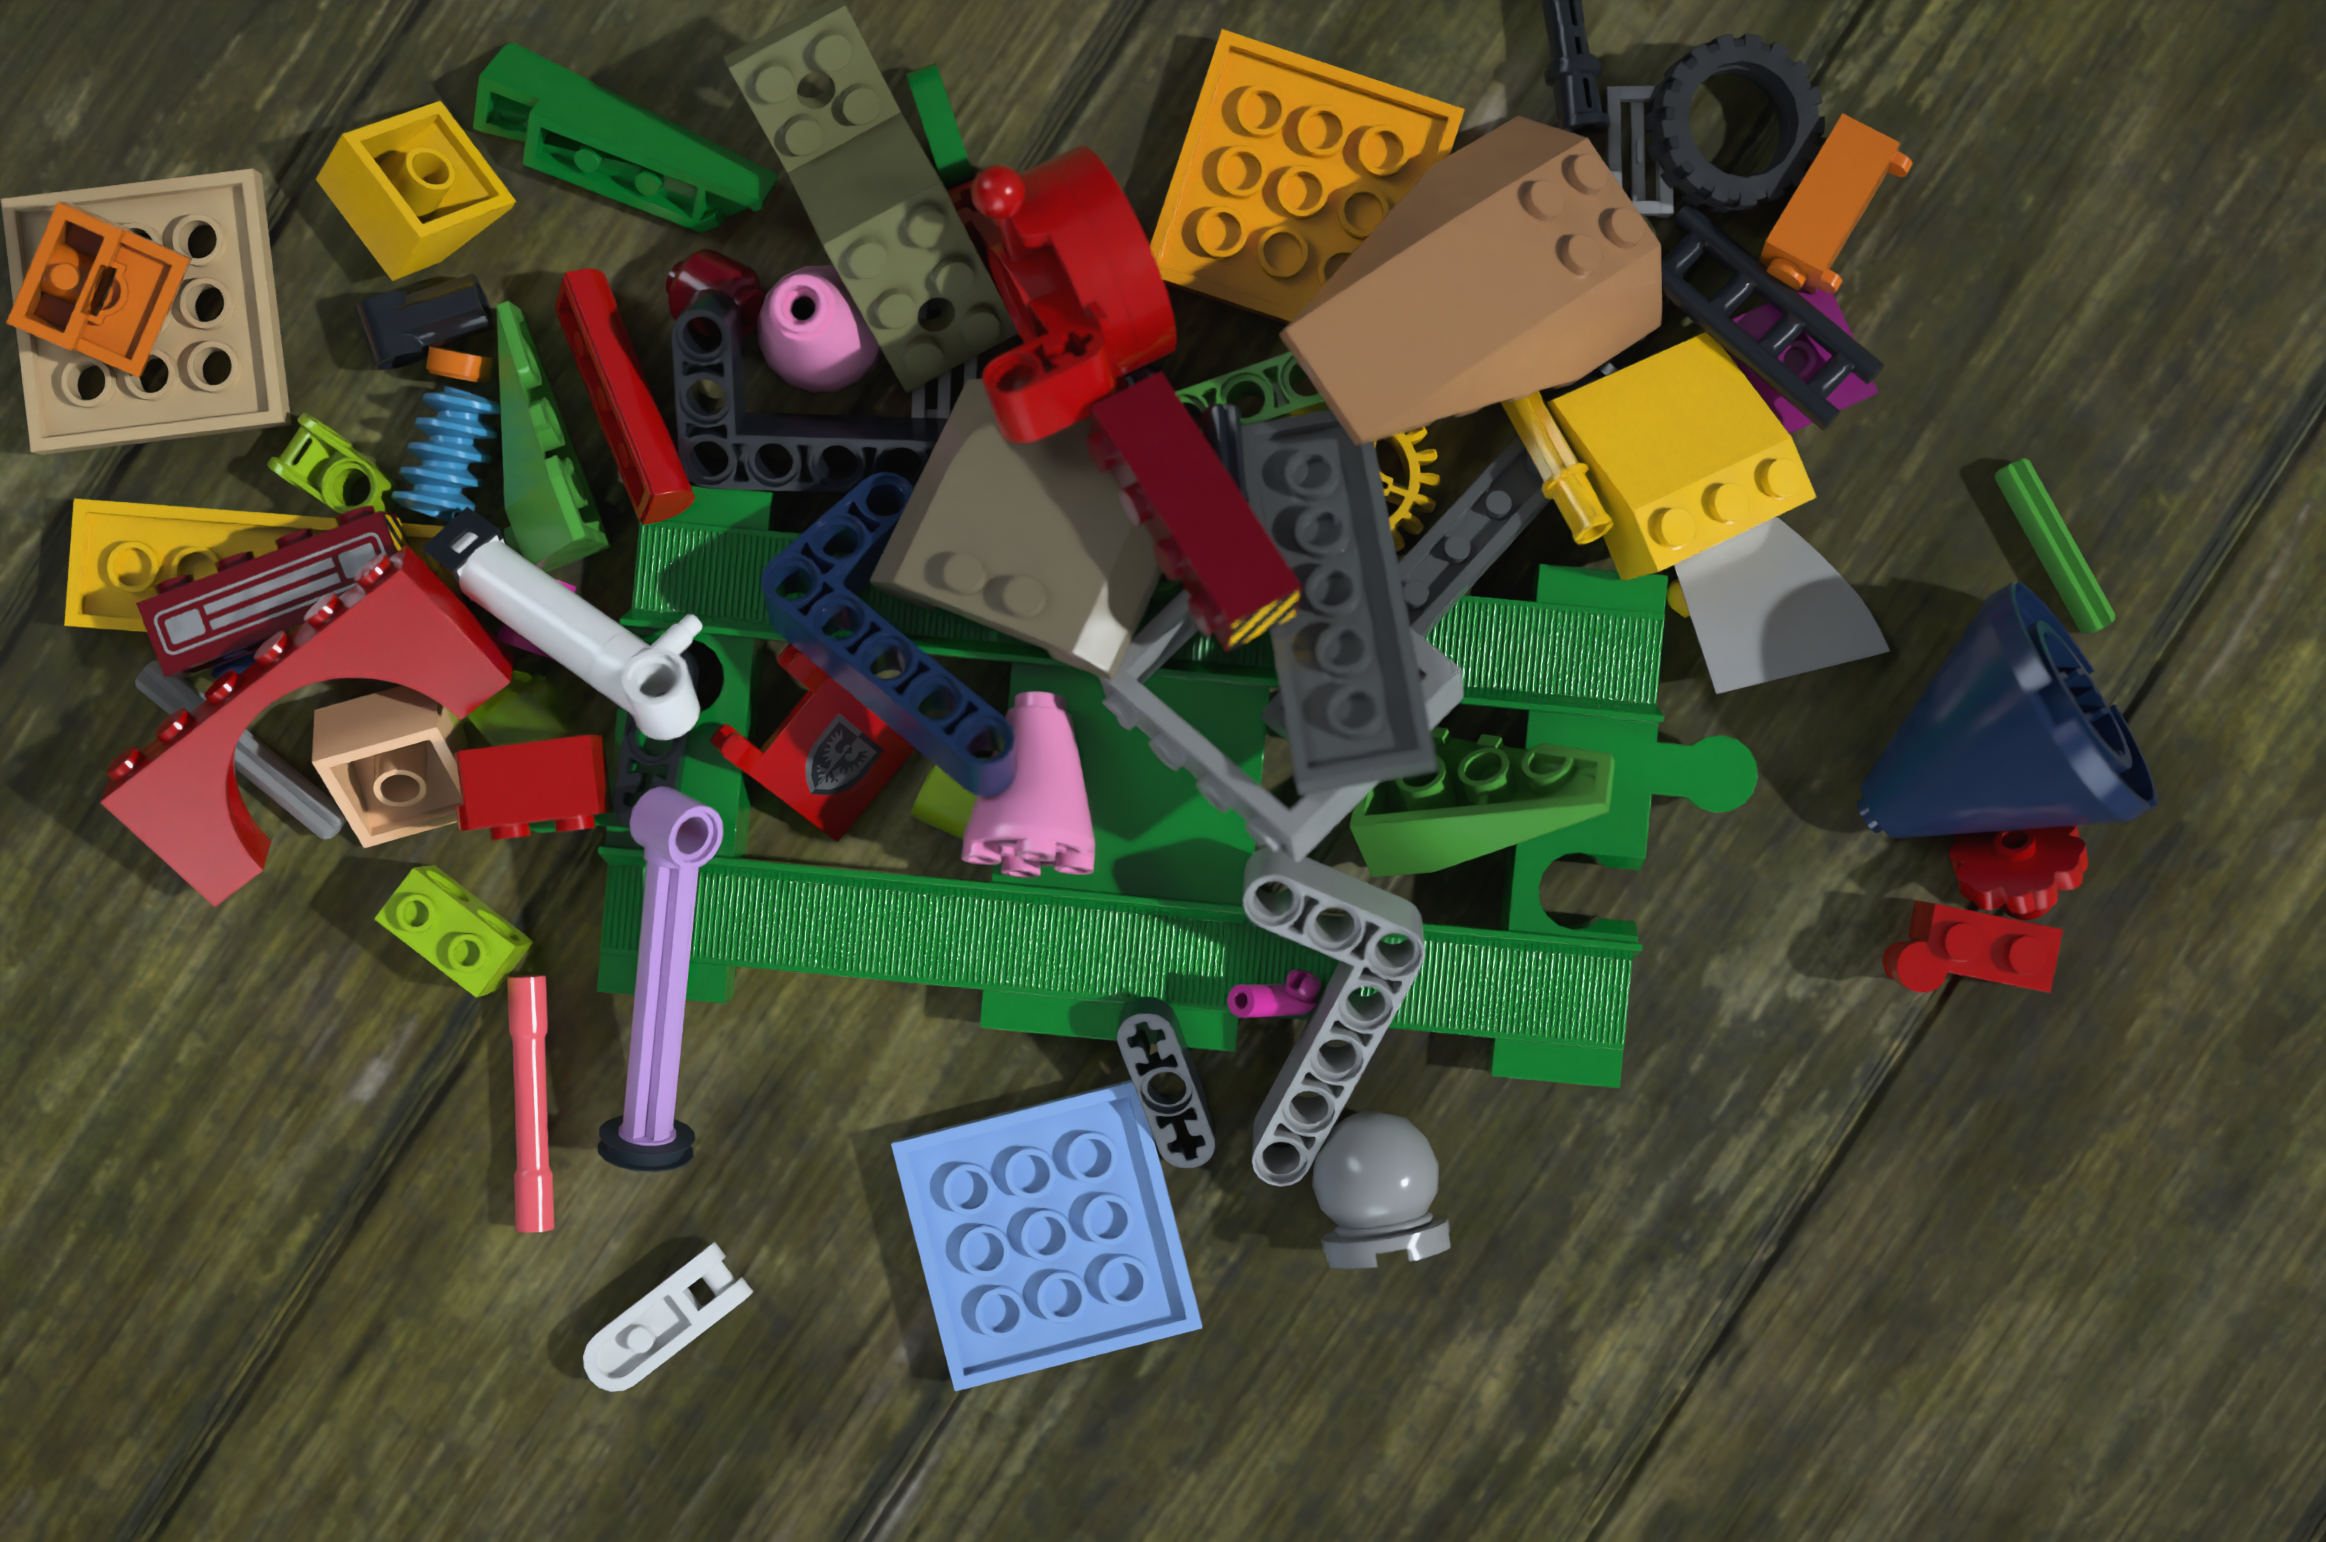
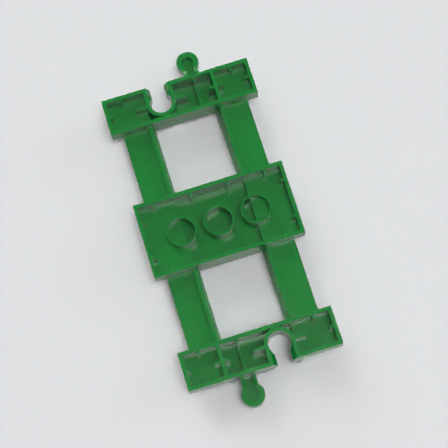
M691 485L695 495L694 502L682 513L670 519L652 524L642 525L640 522L632 608L620 618L619 625L625 626V629L651 646L674 623H679L686 615L692 614L702 623V630L693 638L692 643L702 642L712 649L723 666L724 675L720 696L710 708L699 713L698 720L690 730L680 790L681 793L715 810L723 824V836L720 847L715 855L698 869L686 1000L723 1004L732 1000L736 966L983 990L980 1028L1117 1041L1119 1017L1125 1005L1136 998L1155 997L1165 1001L1174 1010L1188 1048L1235 1052L1239 1017L1230 1011L1227 999L1229 992L1236 985H1286L1289 972L1295 969H1302L1316 975L1320 979L1321 989L1315 997L1319 1001L1340 960L1260 927L1251 921L1245 912L1243 904L1244 870L1248 859L1255 852L1256 844L1245 829V825L1248 822L1231 807L1225 813L1216 809L1198 790L1196 783L1199 780L1185 767L1182 766L1178 771H1174L1163 763L1149 746V741L1152 739L1136 725L1131 730L1123 728L1119 724L1116 715L1102 704L1106 695L1099 676L1053 659L1045 648L936 607L935 612L929 611L880 592L874 588L872 583L860 592L857 597L927 655L1011 662L1008 710L1014 708L1015 696L1023 692L1053 693L1067 699V712L1073 718L1095 841L1093 872L1090 874H1068L1056 871L1054 866H1041L1040 877L1018 878L1002 874L1001 862L993 864L991 882L747 859L746 851L753 777L725 758L711 744L710 739L722 724L728 723L756 746L766 640L788 642L770 624L761 578L763 570L769 562L801 534L776 531L779 497L772 492L710 489L697 485ZM841 552L836 553L831 557L841 558L846 557L851 553ZM1538 564L1533 567L1530 601L1463 595L1424 638L1461 668L1464 698L1458 704L1520 710L1516 748L1530 749L1539 743L1611 753L1615 764L1609 812L1507 847L1499 929L1422 922L1425 958L1422 967L1388 1028L1489 1037L1486 1071L1491 1076L1620 1088L1632 960L1642 952L1643 944L1638 943L1636 922L1632 920L1595 917L1577 925L1563 926L1556 924L1546 915L1540 904L1539 884L1542 874L1552 861L1571 853L1585 854L1602 867L1641 870L1646 859L1652 794L1682 797L1692 807L1706 812H1729L1745 804L1753 794L1758 779L1757 763L1753 755L1737 739L1719 735L1700 737L1688 745L1657 742L1658 723L1664 722V715L1657 705L1668 576L1649 574L1622 581L1618 571ZM1163 572L1158 582H1166L1170 579ZM793 593L784 597V599H797L805 594ZM1151 598L1133 638L1168 604L1156 602ZM1199 629L1142 685L1261 787L1267 724L1261 720L1262 710L1269 703L1270 687L1280 688L1271 630L1225 652L1214 633L1205 635ZM841 631L836 632L829 637L841 639L846 638L853 633ZM619 706L617 710L612 773H608L613 813L594 815L595 825L607 826L605 846H599L598 853L608 864L597 992L635 995L647 861L644 859V847L636 843L631 834V829L620 821L613 805L627 711ZM641 730L639 733L641 747L652 756H660L666 753L674 741V738L670 740L653 739L644 735ZM635 760L634 773L647 772V778L643 792L631 794V805H636L640 797L651 790L654 774L668 777L669 765L648 766ZM554 820L529 823L530 830L540 833L556 832ZM1320 912L1324 917L1331 919L1345 916L1342 914ZM1390 933L1381 937L1380 940L1385 943L1396 944L1401 943L1408 937L1404 934ZM1366 986L1359 987L1352 992L1360 996H1370L1378 992V990ZM1313 1010L1306 1015L1277 1016V1018L1308 1020ZM1147 1022L1138 1023L1137 1030H1143L1147 1035L1149 1043L1157 1045L1158 1030H1151Z

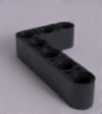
M712 288L699 290L690 296L673 325L672 351L679 458L688 480L700 487L710 489L849 493L869 476L881 472H890L906 478L914 490L948 421L947 418L746 412L742 319L739 306L734 299L721 290ZM695 317L710 318L719 326L722 335L716 337L703 335L696 329L692 319ZM706 379L715 382L724 391L725 396L721 398L706 396L699 390L696 381ZM700 442H716L724 448L728 456L724 458L711 457L701 448ZM769 443L780 444L787 448L792 458L787 460L774 459L767 454L763 445ZM834 445L845 446L853 452L856 459L850 462L837 461L831 457L827 448ZM899 447L909 448L916 452L920 461L913 464L901 463L892 456L890 451Z

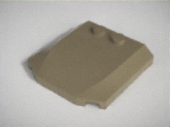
M973 379L966 381L870 582L880 592L935 612L936 607L947 610L1045 648L1053 659L1112 681L1163 571L1153 551V544L1156 543L1144 524L1137 527L1127 516L1119 498L1121 487L1110 470L1105 473L1100 472L1090 457L1085 443V437L1090 435V416L1030 443H1014L1000 435L983 379Z

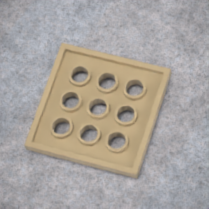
M252 168L1 199L13 305L57 202H70L124 226L136 234L148 233L152 241L192 258L148 360L149 362L152 359L161 358L167 365L168 380L159 391L148 393L142 387L140 377L79 351H70L16 328L30 450L32 453L46 455L291 425L262 174ZM200 226H212L217 238L214 250L204 258H193L188 250L190 234ZM115 269L112 275V278L109 282V285L97 310V314L99 310L102 309V306L114 281V275L117 269ZM210 288H218L224 298L223 310L216 319L202 322L195 311L196 300L203 291ZM217 351H225L230 357L232 364L230 375L224 382L218 385H210L203 376V364L210 354ZM91 366H98L104 373L105 387L102 393L95 399L84 400L78 391L79 376L85 369Z

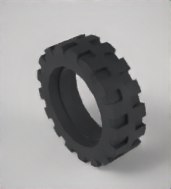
M1746 33L1740 38H1733V34H1724L1708 43L1700 44L1665 71L1663 81L1655 86L1649 100L1654 105L1652 112L1646 115L1645 131L1646 133H1651L1653 143L1648 146L1652 162L1659 161L1664 171L1660 177L1670 189L1676 186L1682 191L1681 199L1695 207L1702 203L1709 206L1708 212L1715 214H1725L1731 210L1737 211V214L1746 213L1782 197L1787 191L1801 183L1806 175V168L1812 165L1821 150V147L1816 146L1818 137L1824 134L1825 116H1819L1818 105L1823 102L1818 86L1811 87L1806 78L1811 73L1801 60L1794 62L1787 56L1790 51L1776 41L1770 45L1761 42L1762 36ZM1729 73L1746 77L1764 90L1775 107L1780 128L1777 152L1770 164L1757 174L1741 177L1722 172L1706 161L1693 141L1689 123L1692 96L1699 84L1712 75Z

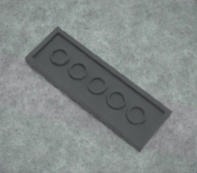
M1331 409L1241 426L1249 506L1302 586L1297 615L1270 629L1299 795L1437 771L1436 757L1374 441L1356 446Z

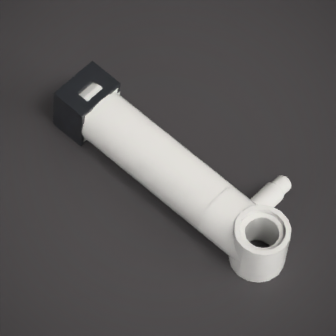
M466 507L421 548L429 568L467 608L477 603L632 714L637 727L644 735L658 740H670L680 737L691 730L698 720L700 711L698 699L686 663L679 656L702 630V623L696 616L692 614L686 615L679 623H674L649 646L508 547L503 540L499 528L469 507ZM667 692L664 695L655 697L657 694Z

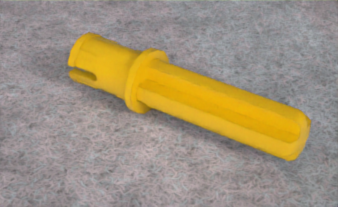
M1536 391L1530 397L1507 403V400L1501 401L1505 412L1544 481L1541 488L1545 498L1554 499L1573 533L1572 536L1577 544H1586L1606 534L1614 523L1611 517L1607 515L1588 480L1591 475L1590 468L1587 464L1577 461L1540 392Z

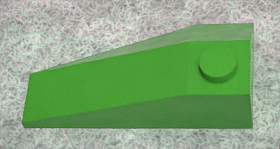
M506 301L496 305L505 511L511 526L504 528V536L508 547L546 573L609 549L613 545L523 310L510 301Z
M1434 727L1430 732L1437 771L1380 781L1353 808L1350 829L1372 878L1436 872L1609 812L1615 762L1611 753L1539 743L1530 749L1504 746L1502 738L1499 736L1482 734L1478 741L1451 738L1448 729Z

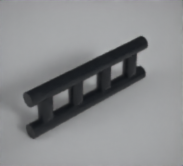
M1687 203L1673 220V223L1686 235L1661 260L1662 296L1824 431L1840 414V410L1826 398L1851 372L1868 385L1878 376L1885 365L1797 291L1767 273L1768 267L1697 208ZM1705 251L1734 274L1710 300L1680 277ZM1753 291L1783 314L1758 341L1729 318L1734 310ZM1802 331L1832 355L1807 382L1777 358Z

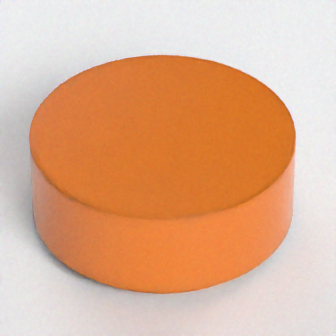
M429 346L426 369L429 370V373L487 383V380H491L494 358Z

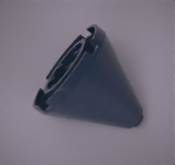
M2011 582L1990 594L1861 783L1860 787L1863 798L1857 801V807L1862 818L1874 833L1878 834L1884 831L1888 836L1895 839L2129 822L2157 806L2158 796L2147 763L2117 705L2108 706L2089 674L2095 672L2086 656L2053 612L2030 588L2021 582L2016 584Z

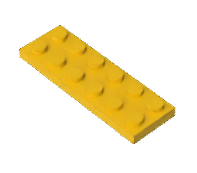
M74 499L64 626L147 632L136 603L156 596L157 593L154 587L157 584L187 574H192L195 581L217 573L215 563L226 557L252 551L255 558L278 550L275 541L287 534L304 529H313L315 535L338 527L336 518ZM401 523L411 550L428 566L421 548L445 526Z

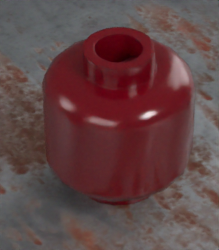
M705 248L692 253L685 261H679L673 266L667 277L666 292L669 295L670 314L675 321L691 295L699 290L712 288L725 292L739 306L742 319V337L748 335L756 327L757 317L765 295L761 290L759 277L751 267L718 251ZM695 317L692 319L696 329L703 335L709 337L722 335L719 326L710 318Z

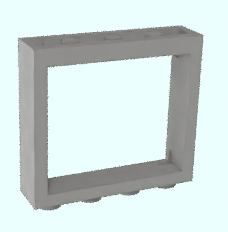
M1184 589L1131 640L1113 680L1111 681L1099 676L1106 695L1102 704L1116 715L1119 724L1123 728L1131 730L1136 725L1152 739L1149 741V746L1169 768L1178 771L1183 766L1199 780L1196 783L1198 790L1216 809L1225 813L1231 807L1248 822L1245 825L1247 833L1261 848L1266 845L1272 852L1279 849L1295 864H1298L1380 781L1309 793L1291 811H1288L1147 690L1142 684L1199 630L1188 607L1190 595ZM1411 629L1431 731L1464 698L1462 673L1459 666Z

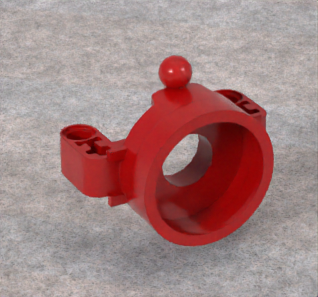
M1080 145L1020 173L1001 164L988 166L978 173L974 181L961 184L946 191L984 266L995 282L1003 304L1017 332L1025 343L992 360L984 369L982 377L1000 435L1006 440L1014 443H1030L1089 417L1090 406L1116 394L1117 390L1127 387L1124 378L1125 374L1174 352L1177 342L1175 321L1166 287L1155 257L1123 191L1103 161L1090 148Z

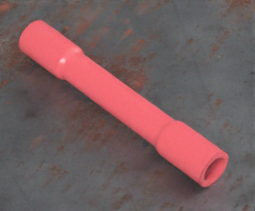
M517 975L507 977L509 1033L513 1043L517 1168L514 1174L516 1232L532 1233L549 1231L555 1228L553 1173L549 1166L545 1056V1036L548 1030L546 975Z

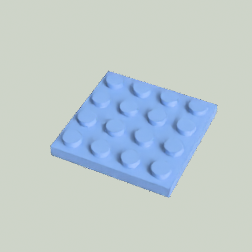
M1132 1080L894 1140L891 1143L954 1391L1202 1328V1321L1156 1142Z

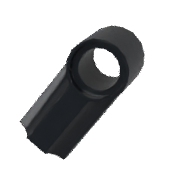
M474 274L413 293L406 290H396L377 294L358 302L354 306L375 370H391L417 363L427 358L429 346L439 347L494 329L493 314L487 295L483 291L478 277Z

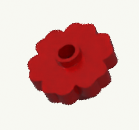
M2077 825L1956 834L1955 842L1949 849L1951 866L1957 877L1960 894L1964 898L1974 901L1983 910H1993L2000 907L2008 916L2018 920H2032L2046 914L2058 901V890H2071L2080 886L2083 880V873L2089 865L2086 845L2079 837Z

